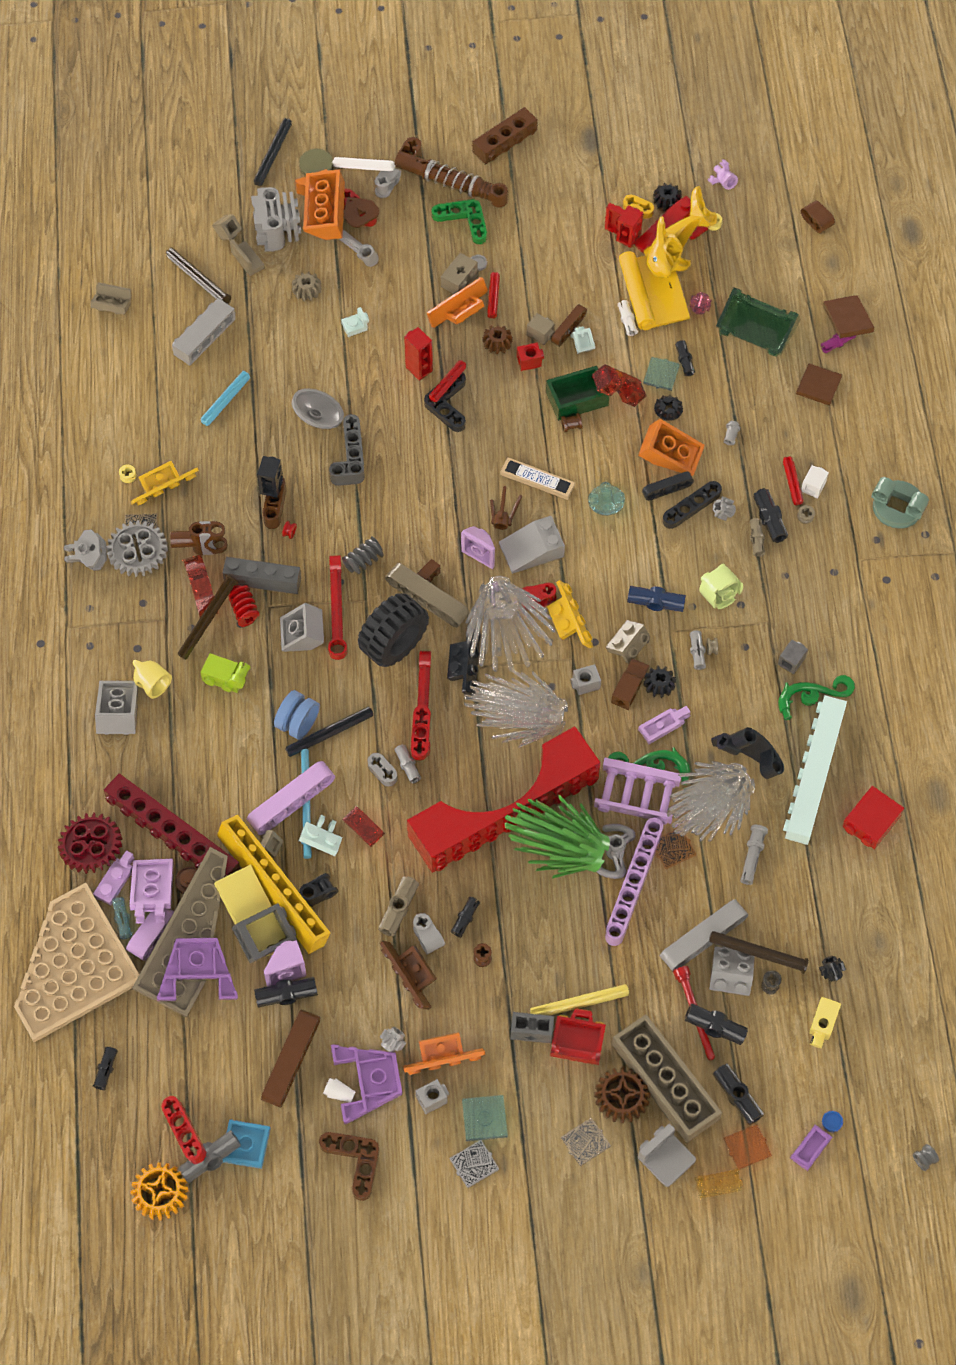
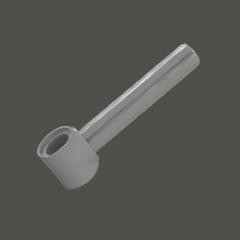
M343 230V237L339 238V240L357 253V257L369 267L376 265L379 256L373 247L369 244L363 245Z

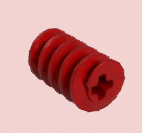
M235 585L229 593L228 599L231 602L238 625L246 627L254 623L260 613L257 611V605L254 604L255 600L252 598V593L249 592L250 587Z

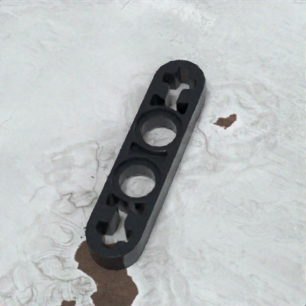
M710 481L663 514V525L669 529L676 528L721 496V484L716 481ZM696 497H702L704 499V502L697 503L694 499ZM686 506L690 511L683 513L680 508Z

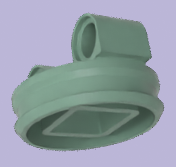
M887 477L880 478L871 498H874L873 511L876 517L883 524L892 528H907L914 525L921 519L929 503L928 496L921 493L914 485L905 481H892ZM892 496L909 503L905 513L887 506Z

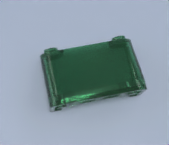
M733 287L716 324L719 333L727 337L730 334L768 350L767 353L774 357L782 355L801 320L799 314L793 311L787 313L785 309L781 310L752 298L751 295L741 293L742 290Z

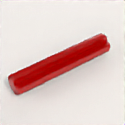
M498 272L490 274L487 317L493 319L497 317L500 274Z
M459 360L429 394L430 400L437 402L466 369L465 362Z
M791 456L784 457L783 465L793 504L795 506L802 505L803 496L793 458Z

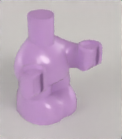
M723 159L720 162L723 168L719 165L714 167L717 177L715 178L711 175L708 181L711 184L721 183L725 189L729 190L736 186L738 178L730 172L729 163Z

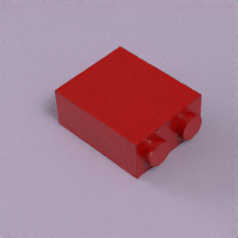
M872 785L845 818L842 827L848 834L859 838L865 846L872 847L875 850L902 816L904 807Z

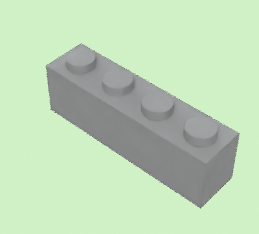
M219 298L209 304L207 310L200 314L191 326H188L179 338L174 340L172 344L174 356L191 365L236 319L234 308Z

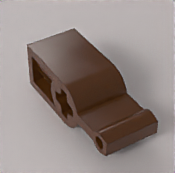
M632 658L612 694L611 703L629 710L650 665Z

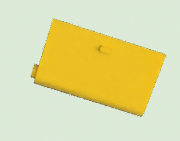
M631 251L624 252L619 256L620 266L639 329L650 330L651 328L690 319L676 271H672L668 278H658L649 270L646 256L636 258L635 253Z

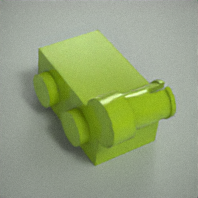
M210 653L201 670L202 681L209 686L215 685L221 687L224 691L238 693L239 689L243 688L246 682V675L251 667L247 663L243 666L244 662H239L238 664Z

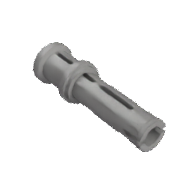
M755 824L750 829L752 833L750 840L747 841L748 853L740 882L746 885L753 884L759 854L765 846L763 842L768 829L762 825Z

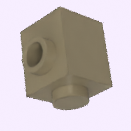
M224 215L212 225L221 240H232L242 230L234 215Z
M537 313L527 324V336L545 345L548 340L551 341L555 332V323L551 319Z

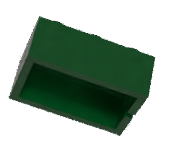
M597 365L546 380V395L558 421L561 420L562 416H565V418L575 416L576 413L583 414L609 406L610 393Z

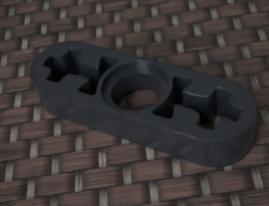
M683 472L646 485L642 489V493L647 501L654 500L690 487L694 483V479L690 472Z

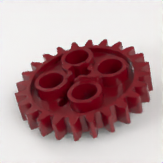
M93 812L91 817L85 813L84 819L77 816V822L70 820L72 825H65L66 832H60L62 838L58 839L60 844L58 850L61 852L59 854L65 865L69 864L71 870L76 868L78 873L83 869L85 874L88 873L89 869L96 873V868L98 867L103 871L104 864L110 867L109 860L116 861L114 854H120L119 848L123 847L121 843L123 838L116 822H112L109 816L104 818L102 813L97 818L95 812Z

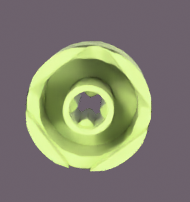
M721 564L711 573L707 572L701 577L702 583L699 588L700 593L713 608L723 609L736 600L734 597L737 593L741 594L743 583L725 564Z

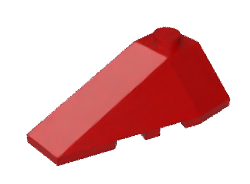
M687 196L683 197L662 215L665 229L690 216V198ZM659 219L634 242V246L643 254L644 250L650 247L657 238ZM698 226L689 240L696 239L707 231L708 227Z

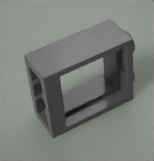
M278 903L232 927L250 964L273 953L283 942H293L296 940V931L292 925H289L286 919V911ZM274 913L287 939L259 952L246 925Z

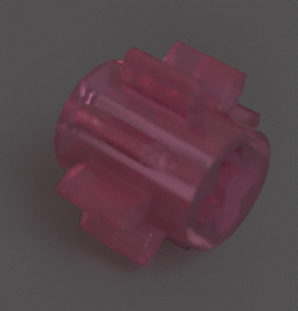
M699 292L696 296H691L689 307L696 314H704L705 310L710 311L712 299H709L706 293Z

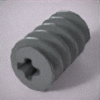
M371 536L370 539L365 541V544L361 543L359 548H355L353 552H349L347 556L342 557V561L348 571L351 573L355 571L357 574H360V567L366 570L365 563L371 566V559L377 562V554L380 557H383L384 554L379 542Z

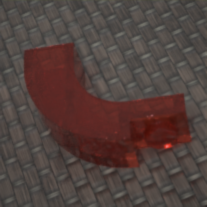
M201 555L183 559V563L200 618L213 599L214 594Z

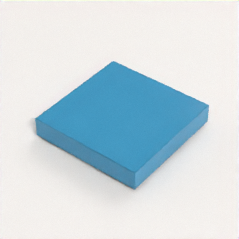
M229 1119L227 1132L231 1130L241 1143V1146L223 1158V1162L262 1169L271 1127Z

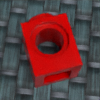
M538 343L517 347L516 357L520 370L525 371L542 367L544 352L543 349H539Z

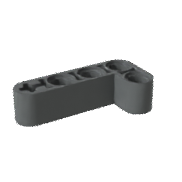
M354 414L345 416L343 420L347 461L335 462L329 467L330 481L337 486L359 484L365 478L360 420Z

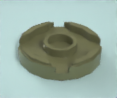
M308 150L300 157V171L305 176L307 173H315L325 169L331 171L333 169V159L325 150Z

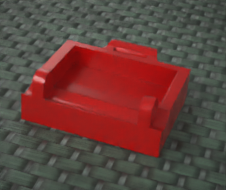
M575 1008L570 1018L565 1015L557 1016L550 1056L599 1065L606 1024L598 1021L596 1023L593 1022L592 1011ZM575 1017L586 1018V1019H589V1020H588V1021L579 1020V1019H575Z

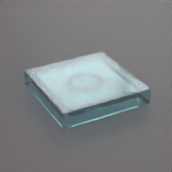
M503 1095L462 1099L466 1141L508 1137Z

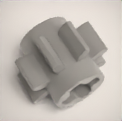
M723 496L721 500H716L713 504L714 516L724 521L727 520V517H732L736 511L735 505H733L734 501Z
M392 1027L391 1030L389 1028L388 1030L385 1029L380 1035V1038L383 1039L381 1046L389 1052L401 1051L406 1044L403 1041L405 1034L396 1027Z

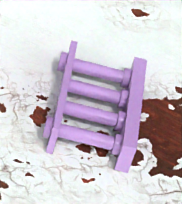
M604 758L603 771H606L607 778L602 799L595 798L594 807L602 812H609L610 810L647 819L657 818L661 820L663 825L671 824L673 815L667 814L672 789L675 786L679 787L682 774ZM617 774L625 775L626 777L621 803L609 801L614 778ZM637 778L644 779L646 782L640 808L629 805L633 783ZM656 782L663 783L665 786L659 812L648 809L653 784Z

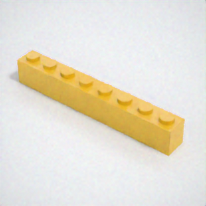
M239 815L223 821L217 837L231 855L239 861L242 869L249 865L252 866L271 905L273 906L278 903L280 907L285 909L286 919L289 925H292L296 931L295 937L308 954L324 947L329 938L330 931Z

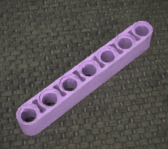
M650 818L644 826L608 922L605 939L611 946H618L624 939L657 850L663 830V824L657 818ZM656 828L658 831L652 832L649 829ZM643 845H650L652 848L645 849ZM643 862L645 866L641 867L638 866L636 863ZM636 879L639 881V883L633 884L630 882V880ZM629 896L633 900L625 901L623 898ZM624 914L626 918L620 919L616 915ZM613 931H616V932H618L620 935L617 936V937H614V936H612L610 933L613 932Z

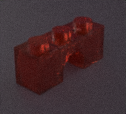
M604 364L592 374L599 392L612 396L617 391L622 402L633 407L647 397L640 379Z

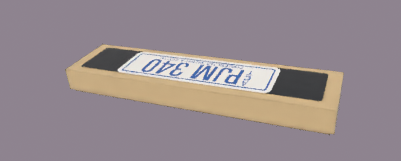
M507 458L500 471L502 476L566 500L569 499L575 487V482L511 458Z

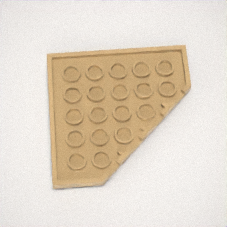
M87 883L50 902L46 919L43 921L37 945L34 947L28 971L25 973L19 997L14 1005L34 1043L132 989L139 976L137 969Z

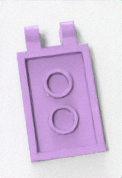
M173 859L133 860L130 910H135L136 924L145 923V912H155L156 923L165 922V909H171Z

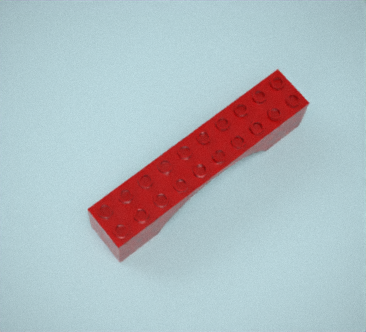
M574 726L542 744V767L533 786L520 799L506 807L487 812L464 811L440 801L407 819L408 837L432 873L441 871L452 861L457 862L468 852L477 851L484 843L493 842L498 838V835L510 832L511 830L505 828V823L518 825L505 819L506 815L517 818L518 813L513 811V808L534 816V814L518 807L516 803L544 813L543 810L529 803L528 799L535 802L537 800L550 807L553 804L558 805L561 803L558 795L565 800L567 796L579 793L583 787L595 784L599 779L601 762Z

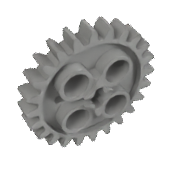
M137 520L136 525H133L129 521L128 527L122 524V530L116 528L117 534L111 533L112 539H108L109 545L106 546L107 556L110 564H114L115 570L120 568L121 574L127 571V575L130 576L133 572L135 577H137L138 573L141 572L145 576V571L152 573L151 568L159 569L157 563L163 564V558L167 557V540L164 533H160L159 527L154 528L153 523L148 526L147 521L140 525L139 520ZM134 535L137 538L142 558L141 562L138 561L136 549L134 546V541L132 538V536Z

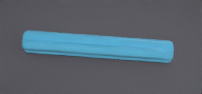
M242 371L201 417L202 424L209 426L250 379L249 373Z

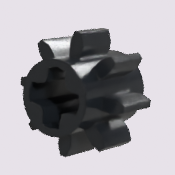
M836 956L826 957L822 961L823 966L819 967L821 975L829 981L841 979L843 977L842 971L846 970L844 962L840 958L837 959Z

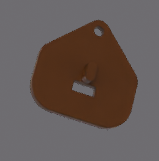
M360 198L347 199L344 219L351 227H362L379 216V208L372 200Z

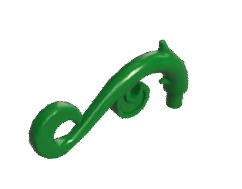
M846 675L837 676L833 681L832 687L836 689L838 684H844L847 690L843 692L835 691L816 683L799 682L789 686L788 682H786L778 700L779 711L783 714L784 720H790L792 718L790 704L793 702L790 698L800 691H803L800 698L801 702L807 706H812L818 702L819 692L835 697L851 696L855 690L854 681Z
M675 747L672 748V751L658 750L650 752L633 762V764L637 765L646 763V767L665 770V763L662 760H659L658 764H654V761L658 759L670 760L677 765L674 768L679 771V774H682L681 784H689V776L691 775L689 764L677 752ZM616 751L608 756L609 759L623 760L629 763L628 757L622 752Z

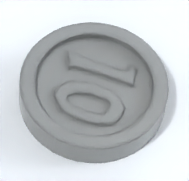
M474 255L471 257V259L478 262L479 271L486 268L487 259L484 256Z

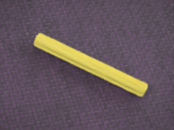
M624 984L533 1007L530 1009V1014L551 1016L575 1010V1008L579 1009L626 997L629 995V989Z

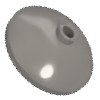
M301 389L292 398V407L295 413L310 426L319 429H331L339 426L344 418V412L340 404L333 397L322 391Z

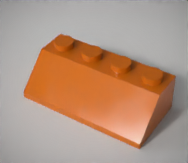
M340 169L306 174L303 230L324 240L343 237L345 181Z

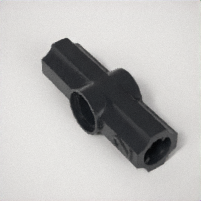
M759 489L754 493L753 497L759 509L762 525L766 526L772 542H783V540L788 538V533L782 522L781 510L778 505H775L769 489Z
M314 977L297 981L285 979L278 981L273 986L254 989L258 1008L274 1004L290 1005L298 999L318 995Z
M691 1003L684 1017V1021L704 1029L707 1035L714 1038L723 1037L742 1045L747 1036V1027L729 1020L727 1015L720 1011L710 1012Z
M728 1063L713 1072V1076L727 1094L729 1102L738 1109L748 1125L754 1124L764 1116L760 1107L749 1094L748 1087L741 1083ZM740 1091L743 1097L738 1098L734 1096L733 1092Z

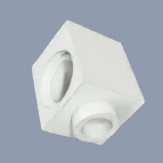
M812 465L803 481L801 492L818 499L827 482L829 472L821 467Z

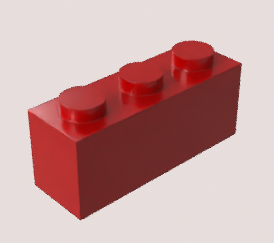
M417 327L404 336L405 368L420 381L433 372L432 340Z

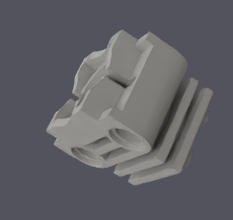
M257 188L258 196H251L252 206L254 207L255 230L257 231V246L264 245L265 252L281 250L285 246L284 231H287L288 242H292L291 230H294L295 241H299L298 234H301V226H297V223H300V215L298 209H295V207H298L297 198L294 199L293 191L289 192L290 204H287L286 192L282 193L283 204L280 205L279 192L276 188Z

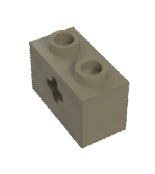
M459 253L442 274L441 287L455 294L469 285L471 280H474L479 273L478 262Z

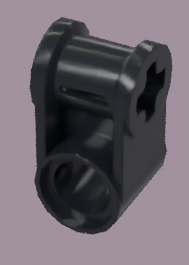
M328 873L318 876L316 879L302 885L299 889V893L310 907L334 897L339 891L337 887L333 886ZM307 893H310V894L313 895V896L310 897V898L304 897V895L307 894Z

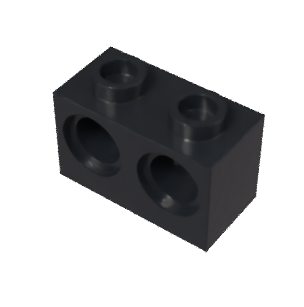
M273 456L262 457L257 473L260 494L278 498L283 483L281 459Z

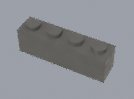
M226 557L222 572L224 580L227 574L239 582L235 585H246L250 588L298 594L301 583L300 567Z

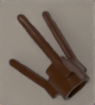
M503 486L500 511L495 514L494 500H490L491 524L499 530H505L508 526L512 525V519L522 499V495H519L510 516H508V513L504 511L506 486Z

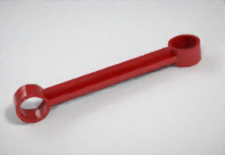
M341 555L329 556L332 640L328 644V652L332 659L341 660L347 655V644L343 640ZM335 645H342L344 651L333 653L331 648Z
M420 650L417 706L425 705L428 708L431 651ZM420 712V723H423L424 712ZM418 729L416 730V735L423 737L426 735V731ZM429 741L428 756H429V754H430V752H431V744H430V741Z

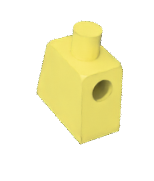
M821 997L809 1031L813 1035L810 1045L822 1048L824 1039L829 1040L841 1003ZM819 1024H824L826 1028H821Z

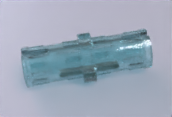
M122 897L112 900L115 913L114 922L117 923L120 939H128L133 935L129 923L130 914L126 911L125 900ZM120 912H122L124 925L122 924Z

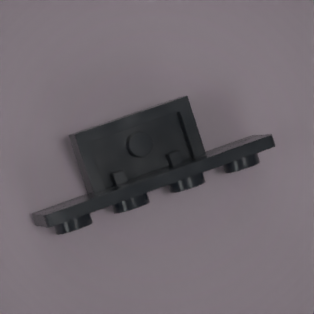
M472 624L467 626L466 641L450 644L447 679L450 681L463 679L462 692L470 699H475L481 633Z

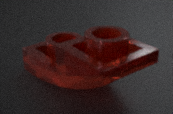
M357 806L342 819L370 847L385 834Z

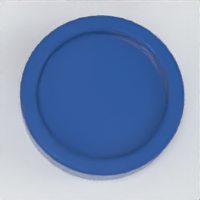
M828 1111L823 1115L822 1125L829 1132H837L843 1125V1118L836 1111Z

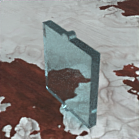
M651 357L643 384L654 386L656 389L662 388L672 391L680 364L668 361L667 359Z

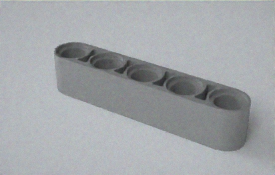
M734 899L667 947L660 954V957L673 972L713 944L709 942V936L712 931L726 935L741 924L749 914Z

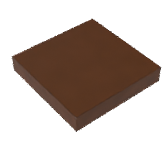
M809 363L796 394L830 406L842 379V374Z

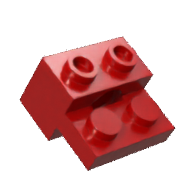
M609 203L606 207L605 229L616 234L617 242L632 248L634 242L642 233L644 212L630 205L626 209H622L618 205Z

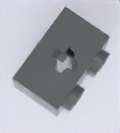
M513 1012L511 1040L551 1044L554 1016Z

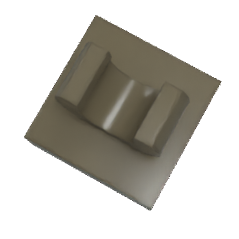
M267 830L265 834L261 835V845L271 857L276 858L283 840L273 830Z

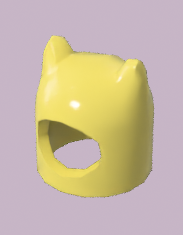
M133 660L135 667L134 683L138 687L143 688L146 695L151 699L157 698L164 693L171 683L172 675L154 661L140 662Z

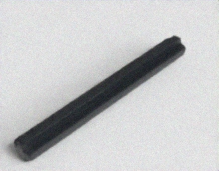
M284 118L255 175V185H263L292 125L290 119Z
M368 706L286 746V753L289 757H292L303 749H308L373 717V711Z

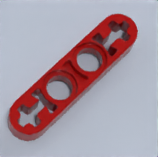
M175 1096L166 1097L162 1102L161 1108L185 1157L193 1164L201 1163L206 1157V1150L183 1104ZM172 1104L175 1111H177L175 1113L170 1110ZM179 1118H184L182 1125H175ZM188 1133H192L191 1139L187 1142H183L184 1136ZM191 1147H194L197 1150L196 1156H194V1152L191 1149Z

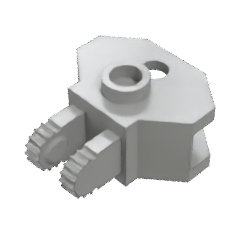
M91 529L84 530L78 541H74V544L64 546V551H75V555L64 557L66 563L81 562L86 567L95 571L101 570L107 560L106 541Z

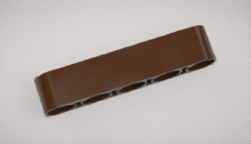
M302 1009L299 1011L263 1090L262 1101L279 1108L283 1106L319 1026L320 1016Z

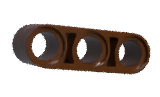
M284 477L278 498L267 495L265 497L263 520L265 527L268 529H276L281 523L286 497Z

